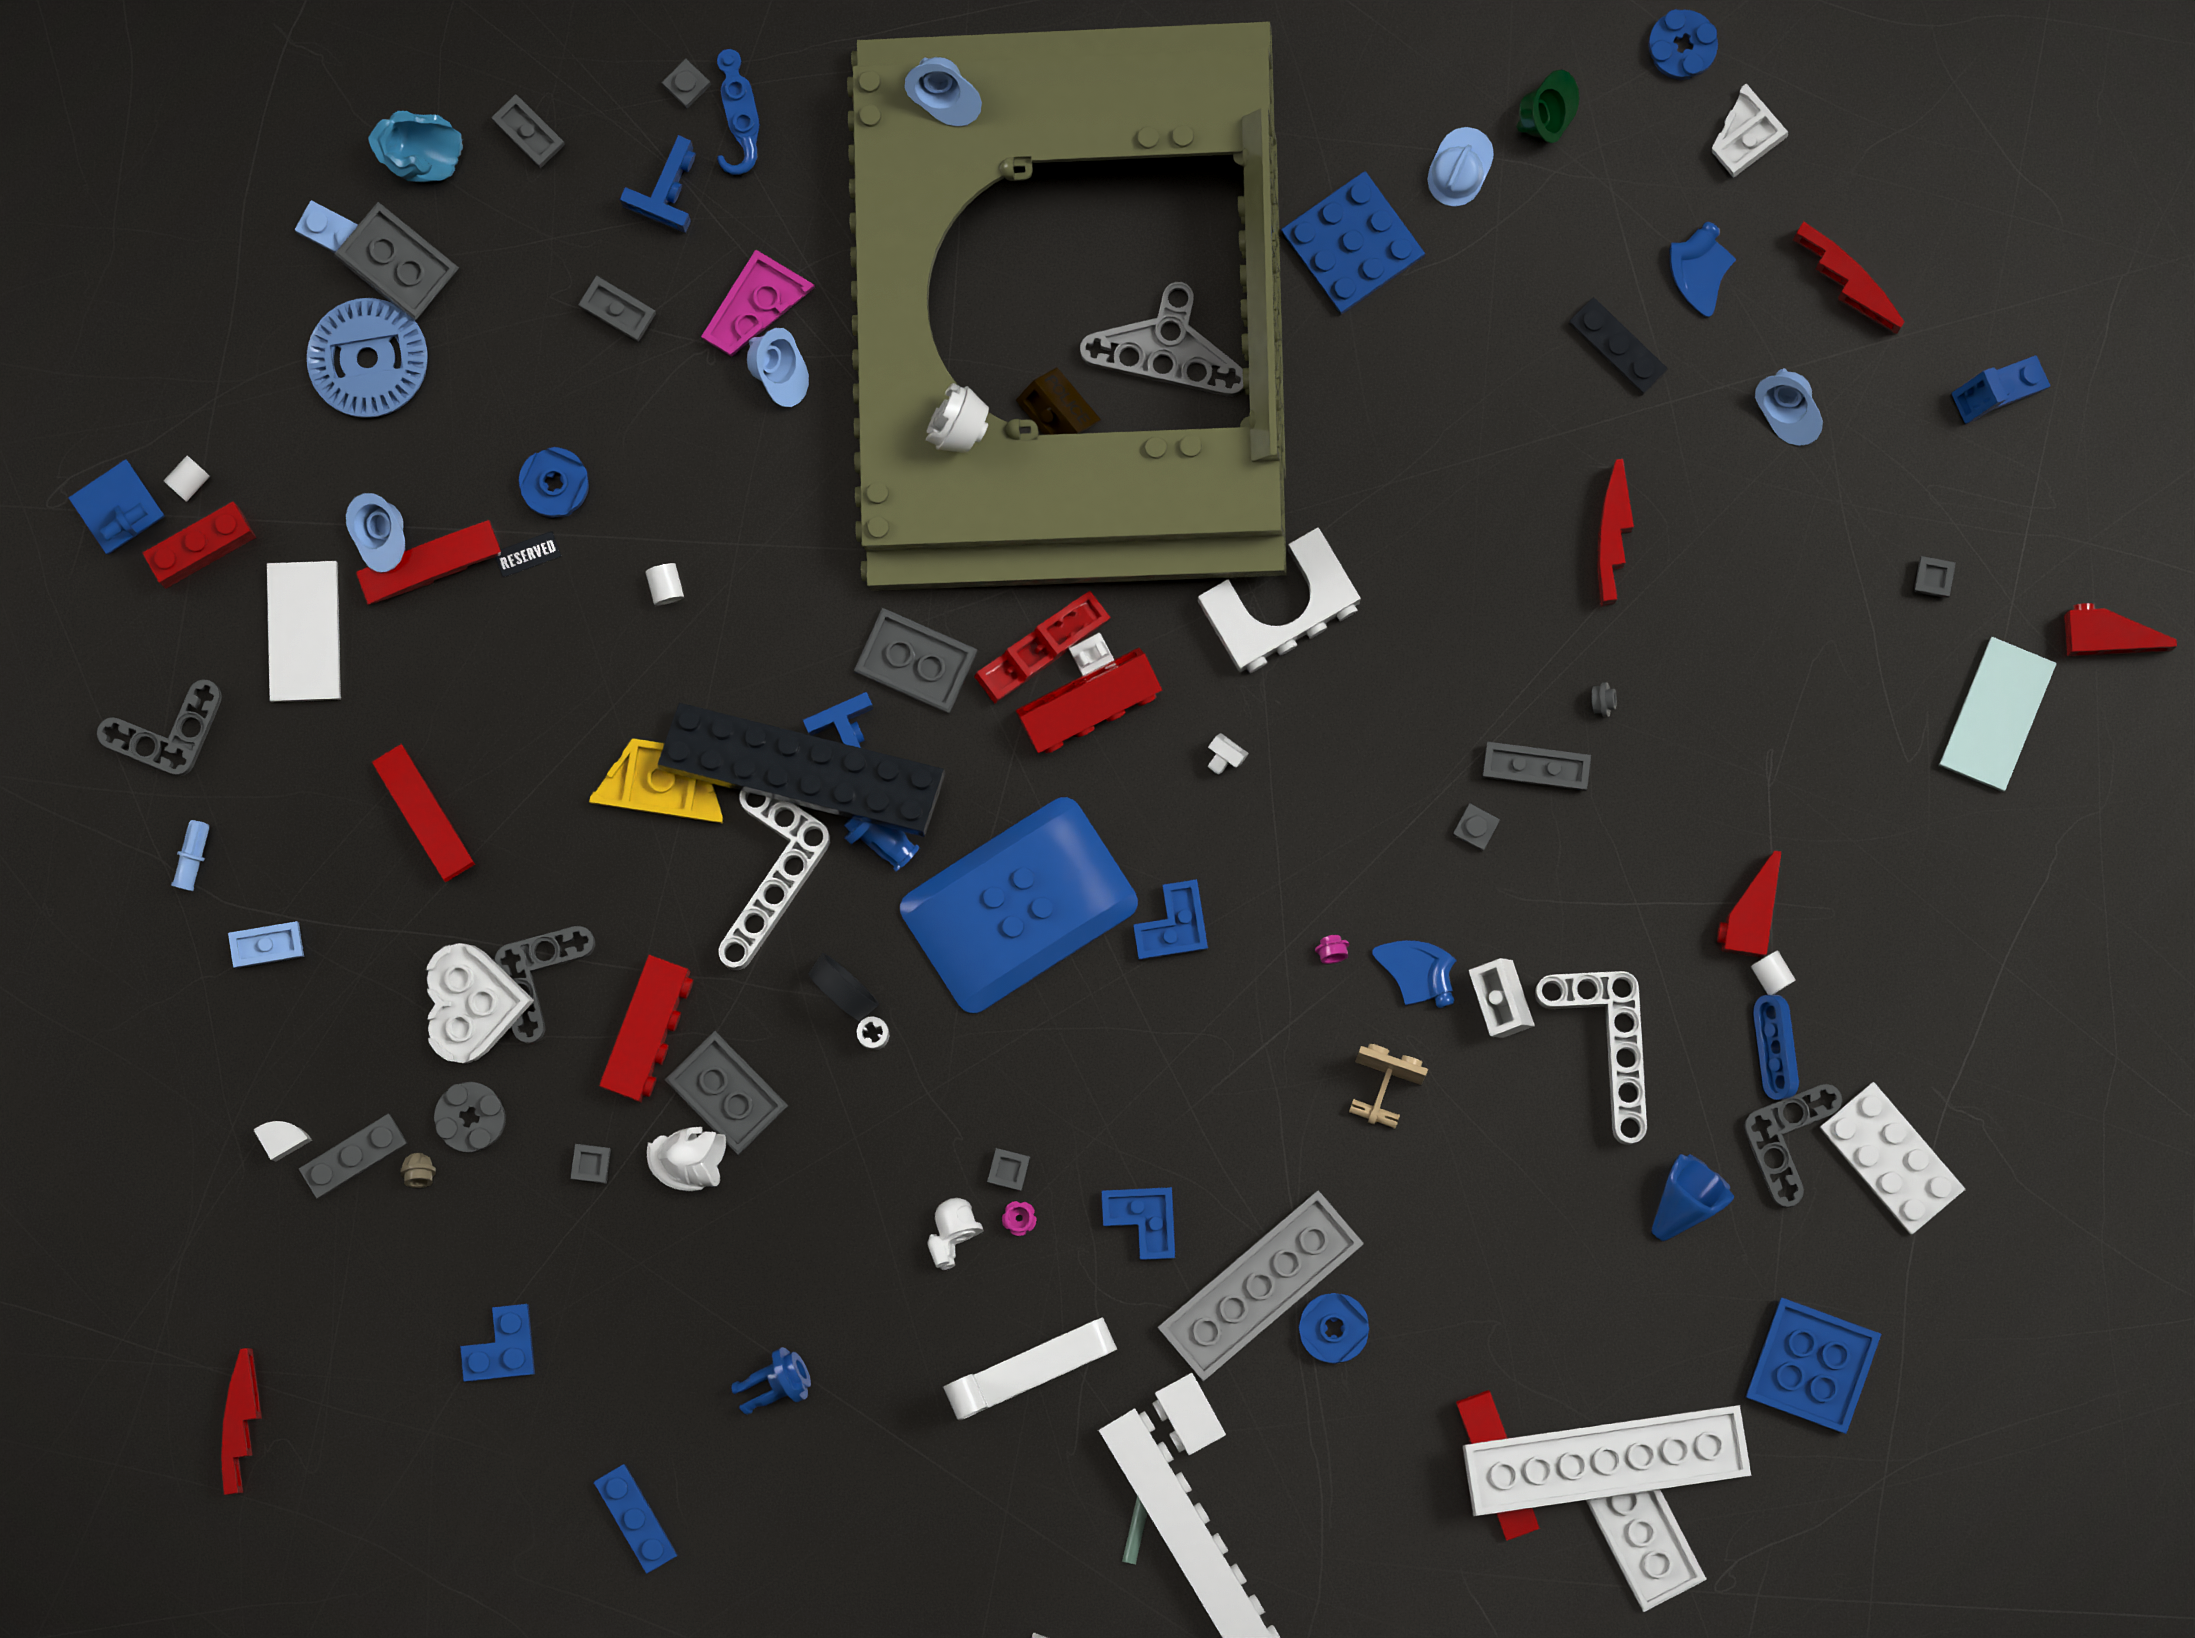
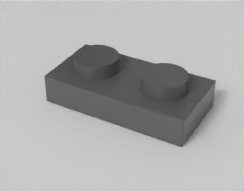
M516 94L491 117L493 122L540 168L565 145L564 141Z
M598 276L595 277L578 304L583 310L639 342L656 315L654 309Z

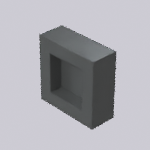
M685 59L662 82V85L688 109L711 86V83Z
M1921 556L1914 592L1949 598L1956 562Z
M1469 803L1453 836L1484 851L1500 819Z
M575 1144L570 1179L607 1184L611 1148Z
M996 1148L987 1182L1022 1191L1030 1156Z

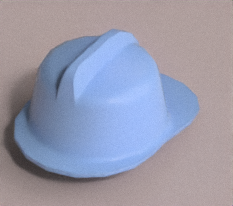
M924 57L920 64L911 69L905 78L904 88L907 95L932 116L947 125H968L975 121L981 112L982 101L979 92L961 76L958 67L951 60L941 57L930 59Z
M1470 127L1458 128L1446 135L1432 161L1427 178L1429 190L1435 199L1445 205L1460 206L1467 204L1476 197L1488 174L1494 156L1492 143L1488 137L1478 129Z
M774 328L762 337L751 338L747 354V366L751 374L763 382L769 396L780 406L792 407L800 403L805 397L809 386V374L791 333L784 328Z
M1785 368L1780 369L1775 376H1769L1760 381L1755 391V399L1778 437L1789 444L1798 446L1808 445L1817 440L1822 432L1823 420L1819 409L1812 399V389L1809 382L1802 375L1788 372Z
M363 493L355 497L349 504L346 513L348 531L368 567L376 572H388L399 564L405 551L404 526L401 513L394 505L386 502L382 497L374 493Z

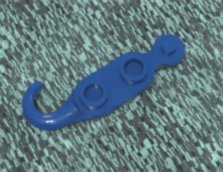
M726 49L717 58L719 69L726 75V79L721 86V96L729 129L743 148L744 160L738 165H730L722 155H719L717 160L725 172L732 175H741L748 172L757 160L756 143L760 127L759 117L751 85L745 77L739 74L741 57L735 50Z

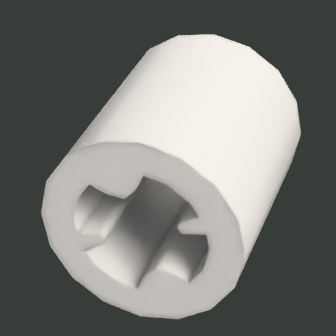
M186 456L163 481L187 502L210 476L190 457Z
M675 563L663 564L646 570L654 605H665L684 598Z
M1778 950L1751 966L1768 995H1773L1796 981Z
M867 1017L858 1025L857 1038L866 1049L879 1050L889 1040V1029L880 1018ZM870 1025H874L876 1029L883 1030L882 1035L878 1034L880 1040L877 1042H872L870 1038L864 1039L863 1034L864 1032L868 1033L867 1027Z

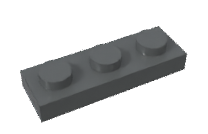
M1487 742L1482 778L1586 791L1591 755Z
M388 1113L300 1167L299 1171L316 1199H320L408 1143L392 1116Z

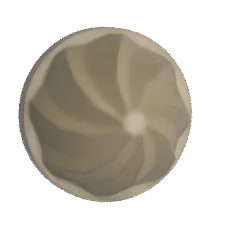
M414 1153L405 1158L400 1173L404 1178L406 1186L422 1188L433 1183L432 1177L436 1174V1168L432 1165L430 1157L423 1155V1153Z

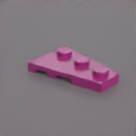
M755 250L701 338L732 357L748 344L751 338L760 334L812 291L815 285L758 250Z

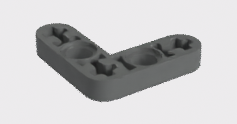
M203 679L193 683L186 695L169 738L112 717L105 719L98 726V740L109 750L171 775L184 776L194 767L222 699L221 691L210 680ZM207 687H210L209 693L214 696L213 700H206L201 709L203 712L208 713L206 718H203L196 712L189 711L190 706L196 709L199 707L201 699L196 696L197 692H204ZM194 718L200 722V732L195 737H186L182 732V725L186 720ZM116 725H119L118 731L128 737H131L132 730L136 731L130 739L129 750H124L127 743L120 739H114L112 743H109L110 737L105 734L106 730L114 729ZM142 738H152L155 742L154 752L149 756H140L136 749L137 743ZM163 744H168L164 750L170 754L178 755L179 751H183L182 757L186 759L185 765L179 764L176 769H173V762L164 757H161L160 764L156 763L162 754Z
M574 926L506 944L497 951L495 963L510 977H512L511 969L508 965H502V960L507 958V952L512 951L515 956L521 957V960L516 962V969L519 975L525 972L526 978H514L513 980L517 984L526 985L530 990V997L534 1000L528 1007L530 1008L534 1005L535 1008L534 1012L528 1011L530 1021L538 1023V1028L533 1030L534 1036L528 1037L525 1032L520 1033L519 1027L524 1026L525 1023L523 1015L511 1026L515 1037L526 1044L538 1042L545 1032V1023L531 972L589 956L594 950L595 938L587 928ZM580 933L583 938L588 937V943L583 944V951L578 952L576 947L565 948L568 955L561 957V947L556 938L563 936V943L565 944L574 941V934ZM550 942L554 945L555 954L550 960L541 961L537 958L535 950L539 943Z
M1823 1084L1801 1092L1791 1098L1756 1110L1748 1115L1745 1120V1134L1773 1201L1781 1207L1787 1208L1800 1202L1804 1193L1802 1182L1782 1135L1837 1112L1841 1107L1842 1096L1833 1085ZM1820 1091H1824L1826 1095L1833 1094L1835 1100L1830 1103L1831 1109L1827 1110L1824 1105L1812 1109L1816 1116L1811 1118L1809 1107L1802 1098L1808 1096L1809 1103L1821 1097ZM1795 1103L1801 1107L1803 1116L1798 1123H1789L1784 1118L1783 1110L1787 1104ZM1758 1116L1762 1121L1768 1120L1770 1124L1765 1129L1768 1139L1775 1135L1778 1141L1769 1143L1761 1149L1758 1148L1756 1142L1764 1141L1759 1131L1753 1132L1751 1126L1756 1123L1755 1117ZM1778 1149L1783 1154L1784 1160L1781 1167L1772 1169L1765 1164L1764 1155L1767 1150ZM1789 1168L1791 1175H1786L1784 1178L1788 1186L1794 1185L1796 1187V1192L1792 1194V1201H1788L1786 1197H1779L1778 1191L1782 1189L1780 1179L1778 1178L1772 1182L1770 1175L1780 1174Z

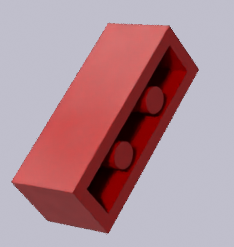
M233 501L144 551L143 555L158 582L166 589L255 539L256 536L242 511Z

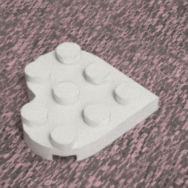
M464 943L445 946L433 955L427 965V970H429L427 976L429 989H427V992L435 1003L428 1015V1020H430L428 1027L429 1043L434 1051L447 1061L471 1063L485 1055L534 1000L485 952L476 946Z

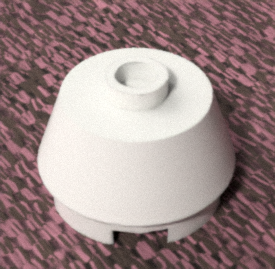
M952 383L945 391V395L949 396V399H944L940 407L935 409L927 428L929 435L926 441L935 444L938 450L967 453L975 441H981L987 430L988 423L985 420L989 407L968 386L962 388Z

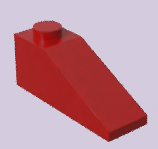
M2093 603L2073 605L2074 610H2069L2064 615L2067 656L2172 651L2177 647V639L2105 608L2095 609V604Z
M1774 851L1769 856L1727 916L1726 922H1720L1717 942L1723 943L1722 952L1764 958L1767 955L1781 851Z

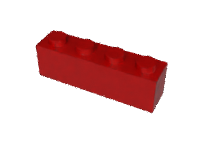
M1138 647L1015 711L1038 753L1042 751L1050 753L1064 745L1063 741L1073 735L1082 737L1095 729V724L1105 719L1110 722L1120 718L1126 713L1124 709L1136 703L1138 706H1142L1153 701L1157 697L1156 693L1162 691V688L1145 653Z
M648 955L599 1086L601 1088L641 1103L644 1096H651L657 1079L652 1076L656 1063L662 1065L669 1045L664 1043L669 1030L675 1031L681 1016V1012L676 1011L681 997L687 999L694 979L689 978L691 973L689 969Z

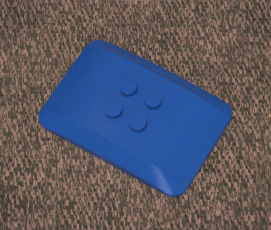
M1060 797L909 892L902 899L900 912L958 1005L968 1013H979L1131 917L1137 909L1138 898L1080 806L1073 799Z

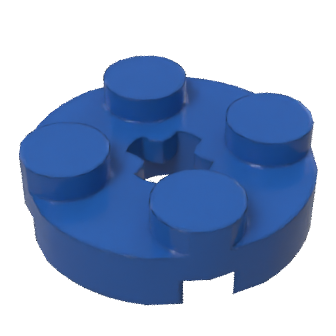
M1675 9L1669 11L1656 22L1649 37V52L1655 66L1664 75L1677 80L1690 79V77L1704 73L1712 65L1718 50L1715 26L1705 16L1692 10ZM1683 36L1689 38V43L1693 45L1692 50L1685 49L1683 53L1678 52V45L1674 43V40L1676 38L1682 39Z
M547 448L548 450L531 455L523 464L519 474L521 495L528 506L539 515L550 518L568 517L586 499L589 490L588 472L574 453L563 448ZM555 474L561 475L560 482L563 483L561 489L556 488L554 492L548 491L549 485L545 483V479L547 477L553 478Z
M1337 1293L1320 1295L1306 1306L1301 1315L1299 1324L1301 1342L1308 1353L1320 1361L1332 1364L1345 1362L1357 1356L1366 1345L1369 1322L1364 1308L1354 1298ZM1328 1319L1333 1322L1338 1319L1342 1321L1343 1325L1340 1329L1343 1335L1338 1338L1336 1335L1328 1337L1325 1334L1328 1329L1325 1322Z

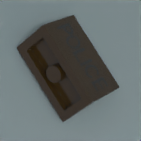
M1058 367L1035 379L1016 399L1044 435L1081 434L1101 420Z

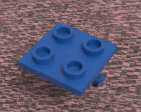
M127 459L68 497L107 555L165 517Z

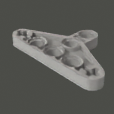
M1174 282L1165 288L1158 318L1089 334L1082 340L1080 345V354L1083 361L1092 367L1227 397L1239 395L1243 391V369L1189 326L1194 294L1192 289L1183 282ZM1174 290H1182L1187 294L1188 302L1185 306L1176 308L1169 303V294ZM1174 323L1179 326L1181 334L1176 340L1168 341L1162 337L1160 332L1165 324ZM1094 342H1100L1101 349L1111 351V343L1118 344L1114 352V363L1108 362V354L1099 353L1097 358H1092L1090 351L1086 350V347H1092ZM1127 348H1132L1139 354L1138 363L1131 367L1123 365L1119 359L1120 353ZM1167 356L1172 360L1173 368L1169 373L1160 374L1154 370L1153 362L1157 357ZM1195 363L1203 365L1207 371L1206 377L1199 382L1192 381L1187 376L1188 367ZM1212 365L1220 367L1217 370V375L1227 377L1229 372H1235V378L1241 380L1240 383H1234L1232 388H1226L1224 380L1215 379V386L1208 385L1212 378Z

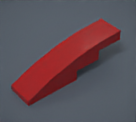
M1803 221L1793 240L1822 257L1816 270L1844 286L1838 299L1897 334L1905 321L1885 292L1861 265L1836 243Z
M1623 459L1616 460L1613 465L1604 497L1598 535V579L1601 606L1613 605L1617 601L1613 570L1623 568L1626 563L1621 534L1630 533L1634 528Z
M487 520L404 551L399 564L388 572H376L366 567L357 571L356 576L367 605H371L427 586L436 579L466 570L469 565L499 556L501 550L490 521Z
M1088 591L1038 625L1033 632L1009 647L1003 655L979 670L974 677L995 704L1068 652L1069 648L1080 643L1111 617L1092 592Z
M400 744L372 761L445 883L475 865L404 746Z
M250 1348L240 1349L229 1384L223 1419L221 1454L224 1495L243 1493L239 1458L252 1456L248 1421L262 1419L253 1349Z
M1489 1390L1456 1402L1470 1444L1508 1439ZM1533 1508L1496 1513L1506 1541L1540 1529Z

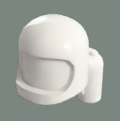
M952 1198L946 1200L938 1206L935 1212V1222L940 1236L931 1234L927 1245L936 1267H941L942 1270L955 1266L956 1244L964 1242L984 1231L981 1223L975 1221L970 1203L964 1199Z

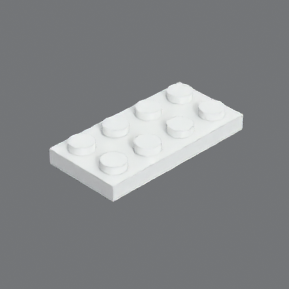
M1874 1082L1819 1127L1910 1235L1915 1233L1965 1190L1962 1184Z

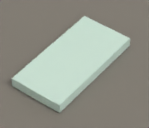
M1991 637L1939 766L2004 792L2056 663Z

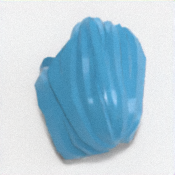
M397 111L393 113L389 120L382 119L368 137L370 146L379 162L385 164L397 176L407 181H442L451 177L455 171L454 166L459 161L457 157L461 155L460 151L463 149L461 133L453 129L450 122L439 115H419L408 111Z

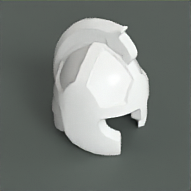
M702 1127L685 1128L673 1133L669 1137L659 1136L653 1143L648 1142L647 1162L653 1175L662 1183L674 1189L695 1191L702 1190L706 1186L715 1187L720 1182L717 1165L721 1162L725 1153L726 1136L724 1134H716L715 1132H702Z

